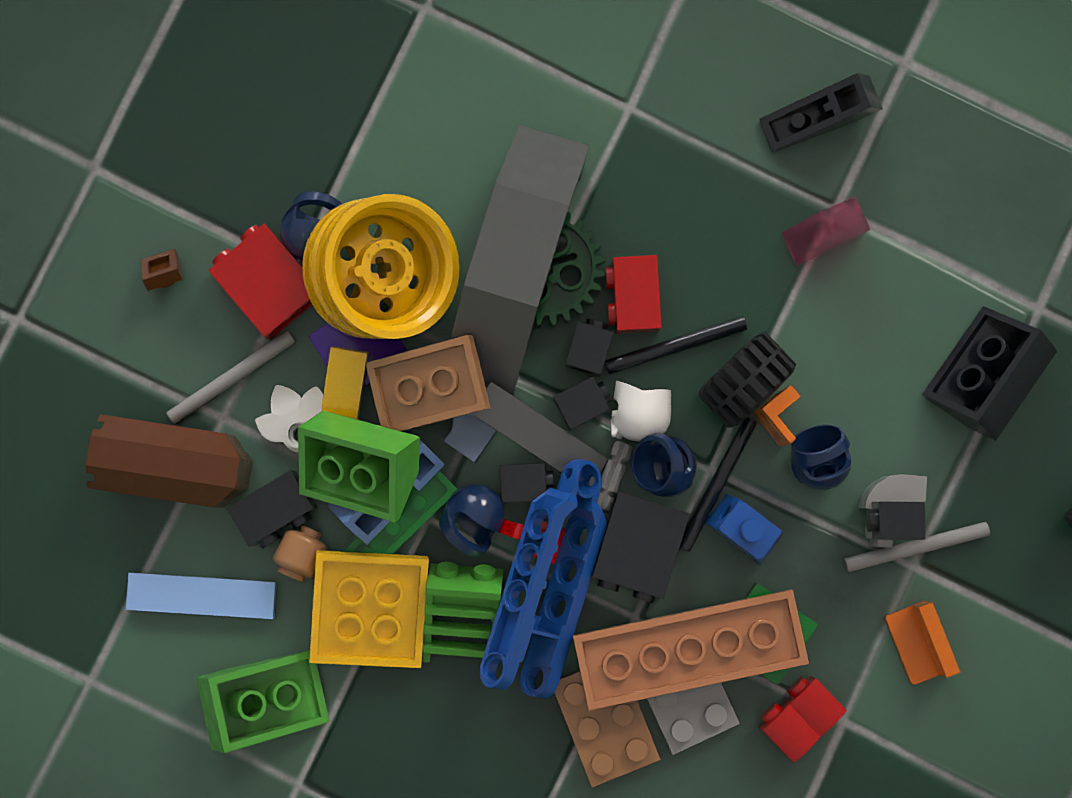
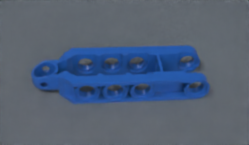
M584 459L571 460L565 465L561 473L557 489L549 488L531 501L480 665V679L486 687L506 691V688L513 683L519 663L524 660L532 633L533 636L520 676L521 689L527 696L547 699L555 693L608 526L604 513L597 503L602 487V477L597 466L591 461ZM594 477L595 483L590 486V479ZM565 516H567L568 523L539 616H537L535 612L542 589H546L548 583L545 581L553 554L558 551L559 545L556 544ZM545 517H548V527L542 534L541 524ZM584 529H587L586 542L581 546L579 542L580 535ZM534 553H537L536 565L530 570L531 557ZM573 564H576V575L570 581L568 577L569 570ZM525 589V601L519 606V595ZM564 599L566 604L565 611L559 617L558 605ZM502 661L503 671L500 678L497 680L496 669L498 664ZM542 670L543 682L541 686L537 688L536 676L538 672Z

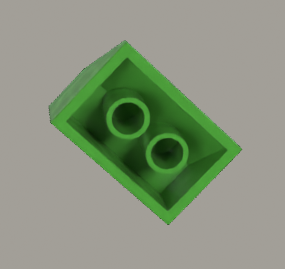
M324 410L298 427L299 494L391 522H397L400 519L419 472V436Z

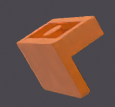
M792 385L777 392L752 413L780 447L789 445L796 440V437L778 417L782 411L801 397Z
M924 600L885 616V622L911 684L916 685L939 675L948 678L961 673L933 602Z

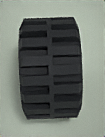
M766 332L759 333L700 388L698 397L728 428L737 426L792 375L796 363Z

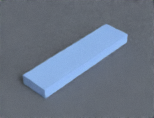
M131 572L128 573L126 610L275 619L277 582Z

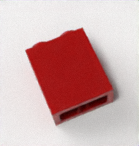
M264 223L260 227L254 225L244 232L240 237L242 242L233 250L225 249L213 259L212 263L214 265L208 271L260 333L271 341L308 310L312 303L305 289L302 266Z

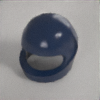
M309 191L299 194L281 221V239L287 250L294 257L303 260L308 238L316 224L321 220L300 210L302 206L318 205L332 210L342 203L333 196L321 192Z
M828 424L816 425L802 430L795 436L796 440L791 443L790 461L795 477L802 484L812 489L829 490L837 487L847 478L851 470V455L848 450L850 441L841 428Z
M655 433L646 436L637 444L632 455L631 467L633 476L641 488L656 496L673 497L682 494L691 487L696 475L697 461L695 453L686 442L676 437Z
M471 484L459 488L449 497L440 516L439 526L443 534L452 545L464 554L471 557L481 556L490 548L492 535L495 532H499L503 524L505 510L502 499L493 489L482 484ZM455 523L463 527L473 537L476 544L468 541L458 531Z

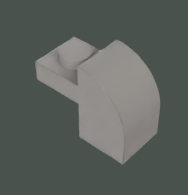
M899 474L881 477L864 490L858 508L872 509V502H926L927 476ZM865 527L866 538L870 539V546L892 548L893 540L872 539V532H868L867 527Z

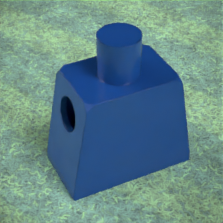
M728 494L724 496L705 523L759 565L763 563L783 534L782 530L744 501Z

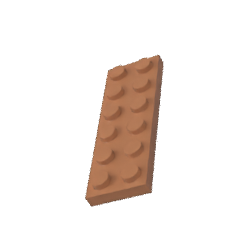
M792 589L573 635L589 711L809 664Z

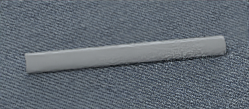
M287 330L167 411L168 417L176 424L296 343V341Z
M982 522L925 537V540H912L893 545L892 548H882L844 558V564L847 572H852L990 536L988 524Z

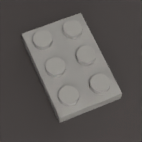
M721 683L647 698L673 755L740 724Z

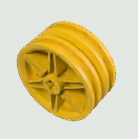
M382 194L343 203L321 218L306 243L302 270L305 289L312 305L319 315L332 327L347 335L358 338L399 339L414 336L425 331L443 316L456 293L460 264L457 246L452 233L443 219L433 209L421 201L408 196ZM371 224L377 225V229L373 237L369 234L368 228ZM405 238L410 240L412 244V249L410 252L402 244V241ZM343 247L352 258L351 260L346 261L340 256V250ZM371 264H377L378 273L371 272ZM414 275L417 279V284L414 289H410L408 285ZM353 283L355 286L352 296L349 298L346 295V288ZM382 299L390 307L386 312L381 311L379 306Z

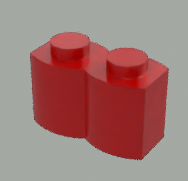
M812 676L808 679L800 677L787 690L790 696L780 706L777 703L772 704L761 716V719L764 721L759 726L761 731L793 763L799 760L847 711Z

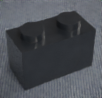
M289 470L226 509L248 546L251 547L259 544L263 549L279 540L281 536L278 532L289 525L295 530L311 521L313 517L310 513L318 508L311 497L299 494V476L296 471Z

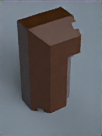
M100 414L97 420L104 422L102 429L94 428L90 435L85 467L86 473L94 474V481H87V488L213 508L225 507L230 501L243 494L249 488L253 460L233 435Z

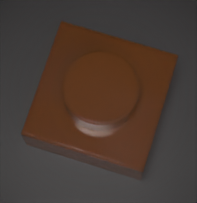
M176 249L141 259L142 281L147 291L156 288H166L175 282L183 280L181 260Z

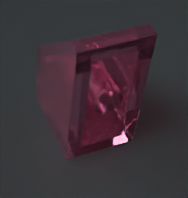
M854 196L782 232V235L797 266L861 238L871 229Z

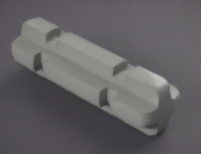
M621 441L614 443L610 453L612 458L611 460L608 459L602 474V487L597 503L604 512L610 511L614 501L612 496L618 491L627 467L625 462L629 461L633 451L631 445Z

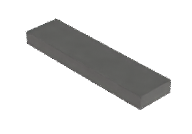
M491 381L486 382L485 386L491 408L471 413L473 416L561 473L565 465L574 459L591 461L600 472L608 461L606 457ZM594 477L590 479V486L595 482Z

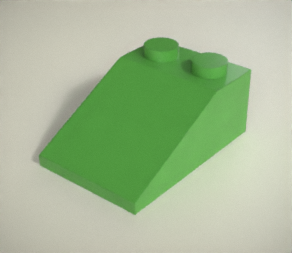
M310 650L240 665L196 677L211 750L227 753L330 722L317 663H309Z

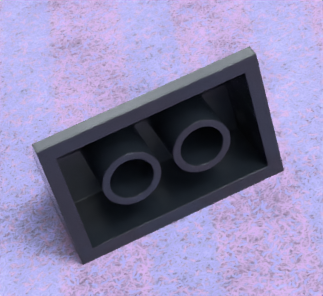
M983 306L922 395L966 427L996 441L1055 356L1057 350L1042 330Z

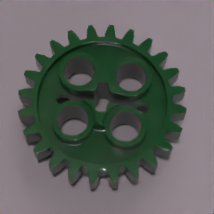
M567 212L560 234L566 241L567 246L563 251L555 252L551 264L562 260L570 254H576L577 258L573 261L555 265L552 269V275L547 276L545 283L547 294L544 298L540 299L536 313L537 327L541 326L544 317H549L552 327H555L557 316L560 315L566 323H570V311L572 310L582 316L584 312L581 303L584 302L591 306L594 304V300L589 295V292L600 293L602 289L594 282V279L605 278V272L596 269V266L605 263V257L595 256L594 254L601 249L602 244H590L589 241L594 236V231L590 230L582 233L581 229L584 224L582 219L574 225L570 224V212ZM574 269L577 271L581 278L580 282L575 286L563 284L560 280V274L564 270Z

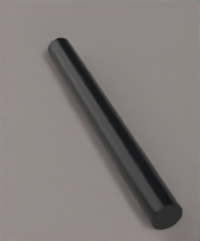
M744 316L605 360L608 373L612 374L747 330V324Z
M747 417L741 422L684 531L680 548L688 552L691 551L757 425V422Z

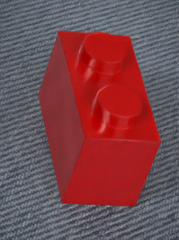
M657 255L613 257L612 267H605L606 289H613L614 303L607 304L608 325H615V334L659 332L661 329Z

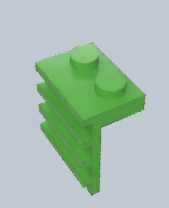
M453 562L430 563L425 593L423 662H430L431 654L483 658L487 644L432 640V635L489 639L501 601L503 569L494 568L486 564L474 567L461 566ZM433 615L490 619L492 623L491 625L433 621Z

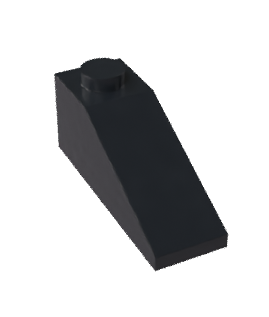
M856 73L760 118L772 152H776L849 125L883 108L870 76Z

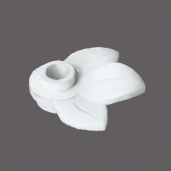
M276 385L271 396L272 413L255 419L261 435L271 442H284L287 448L299 453L295 432L300 425L321 412L323 393L315 386L308 390L301 398L292 389Z

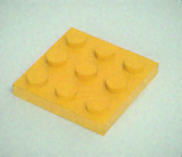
M316 551L309 663L421 668L428 556Z

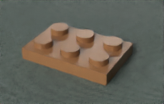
M465 335L365 363L380 426L402 432L491 408L473 335Z
M580 670L560 678L555 695L591 787L661 760L638 701L589 711Z

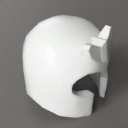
M616 381L613 399L618 402L619 408L612 411V437H617V439L625 437L628 440L640 442L646 436L655 433L664 434L671 419V390H641L629 384Z

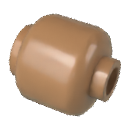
M301 525L299 531H285L273 555L274 563L279 566L277 572L302 583L305 582L306 578H315L316 551H328L327 546L319 541L322 534Z

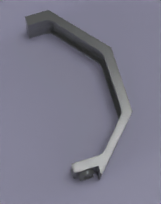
M523 125L518 127L495 182L464 282L451 339L473 335L485 384L487 381H491L512 396L515 395L518 377L567 211L578 180H581L585 159L589 150V145Z

